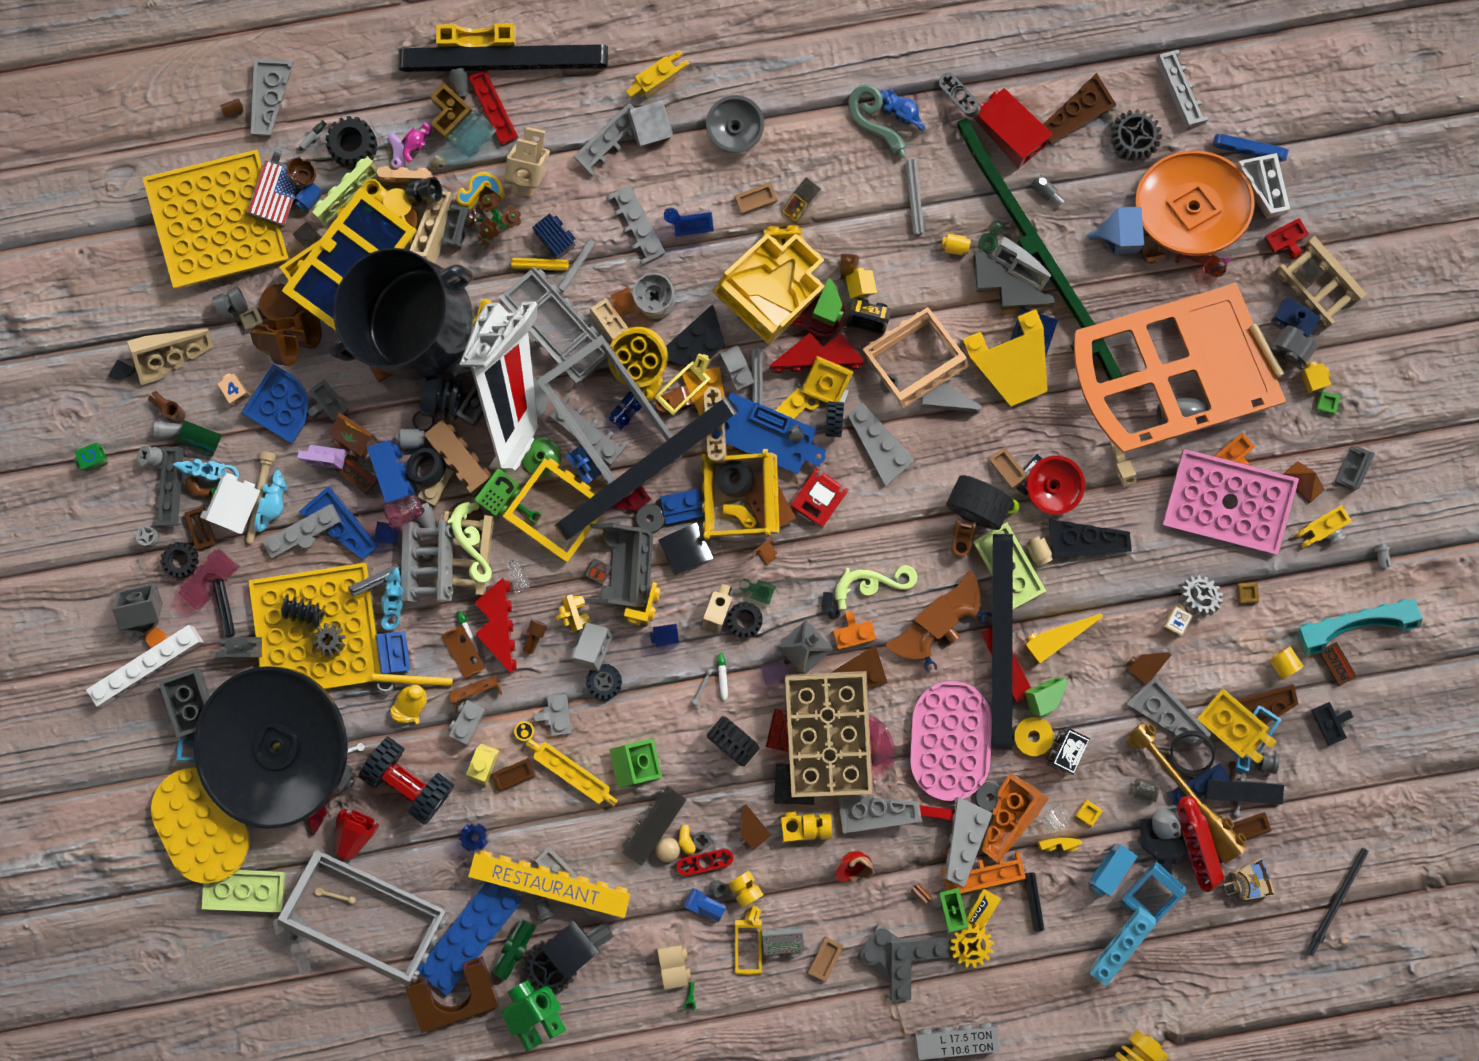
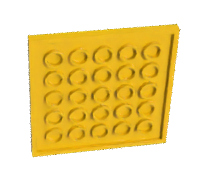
M258 150L142 177L174 290L289 261L280 226L246 215L262 170Z
M367 563L249 580L256 637H262V657H259L260 667L277 666L296 670L315 680L324 689L373 682L372 675L381 674L371 589L355 597H352L348 591L349 586L369 577ZM286 594H289L290 601L296 596L297 603L303 598L305 605L311 600L312 607H315L317 602L320 603V609L324 605L326 606L324 618L319 627L324 630V623H328L329 627L332 624H336V630L339 628L343 629L340 635H345L346 639L341 640V642L346 645L345 647H338L341 650L340 654L334 650V656L330 657L329 653L326 656H322V650L319 652L315 651L318 645H313L312 641L317 640V638L313 637L312 634H319L320 632L317 628L313 627V623L307 626L305 621L300 624L297 619L294 622L290 620V617L287 620L283 619L281 607ZM328 635V639H326L325 642L329 643L330 645V641H332L333 638L329 637Z

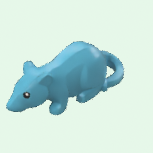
M195 459L194 462L183 461L173 463V466L182 472L185 477L191 475L202 478L207 482H220L219 474L226 476L224 468L232 470L234 476L238 477L237 481L239 479L238 470L234 466L225 465L224 463L219 464L214 461L202 463L199 459Z
M280 470L274 472L273 483L270 487L267 484L263 486V493L266 495L265 498H260L254 523L255 531H264L269 522L277 519L283 512L282 497L288 486L285 484Z
M397 567L389 575L385 576V580L388 582L381 599L382 612L385 614L381 619V626L386 630H393L400 623L399 616H401L400 611L403 605L400 595L403 594L404 590L400 585L401 576ZM396 615L395 622L389 624L387 621Z

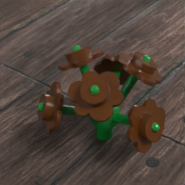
M495 193L483 196L477 205L479 210L491 211L493 214L491 219L476 218L475 208H472L471 213H468L466 218L467 225H469L471 230H474L476 222H481L479 224L480 236L477 234L475 236L479 239L477 243L480 247L486 250L488 247L492 250L494 249L488 241L493 240L494 237L499 235V229H509L521 224V219L519 218L521 213L516 211V208L512 205L508 206L507 209H503L502 215L499 214L496 208L499 206L500 198Z

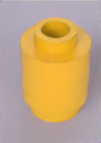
M948 233L947 237L943 236L941 248L945 249L944 253L961 256L963 254L968 255L971 239H966V236Z

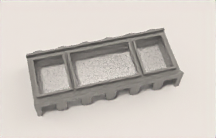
M532 267L527 274L498 297L509 308L511 313H516L522 302L535 301L537 303L538 317L529 332L546 349L549 355L560 364L596 339L599 333L593 326L590 328L585 323L586 318L580 312L576 313L572 309L574 305L567 297L563 299L559 295L561 291L554 283L549 284L546 280L548 276L542 269L537 270L535 267ZM598 347L564 372L579 386L608 360V357L601 347Z

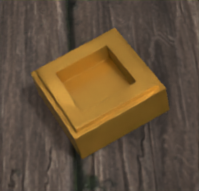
M1258 582L1237 584L1238 604L1259 602Z

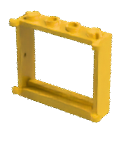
M763 449V453L726 456L725 460L720 462L763 460L765 528L715 531L713 463L715 462L707 457V453H702V460L704 461L701 465V471L704 474L702 492L705 495L702 510L705 513V521L703 522L705 540L710 539V537L762 534L771 536V534H779L777 455L768 453V449Z

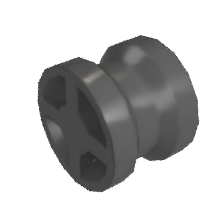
M1262 752L1261 755L1264 758L1259 763V771H1269L1271 774H1276L1279 768L1280 756L1276 754L1271 756L1268 753Z

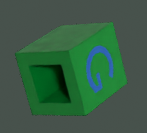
M98 443L74 451L76 454L74 460L77 467L86 472L108 464L103 447Z

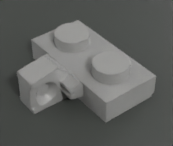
M567 694L547 696L548 707L544 708L543 713L534 714L535 722L545 721L546 725H551L552 736L571 734Z

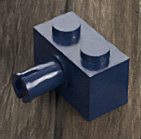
M1286 297L1271 321L1275 322L1274 325L1279 329L1287 325L1304 331L1303 335L1308 338L1321 317Z

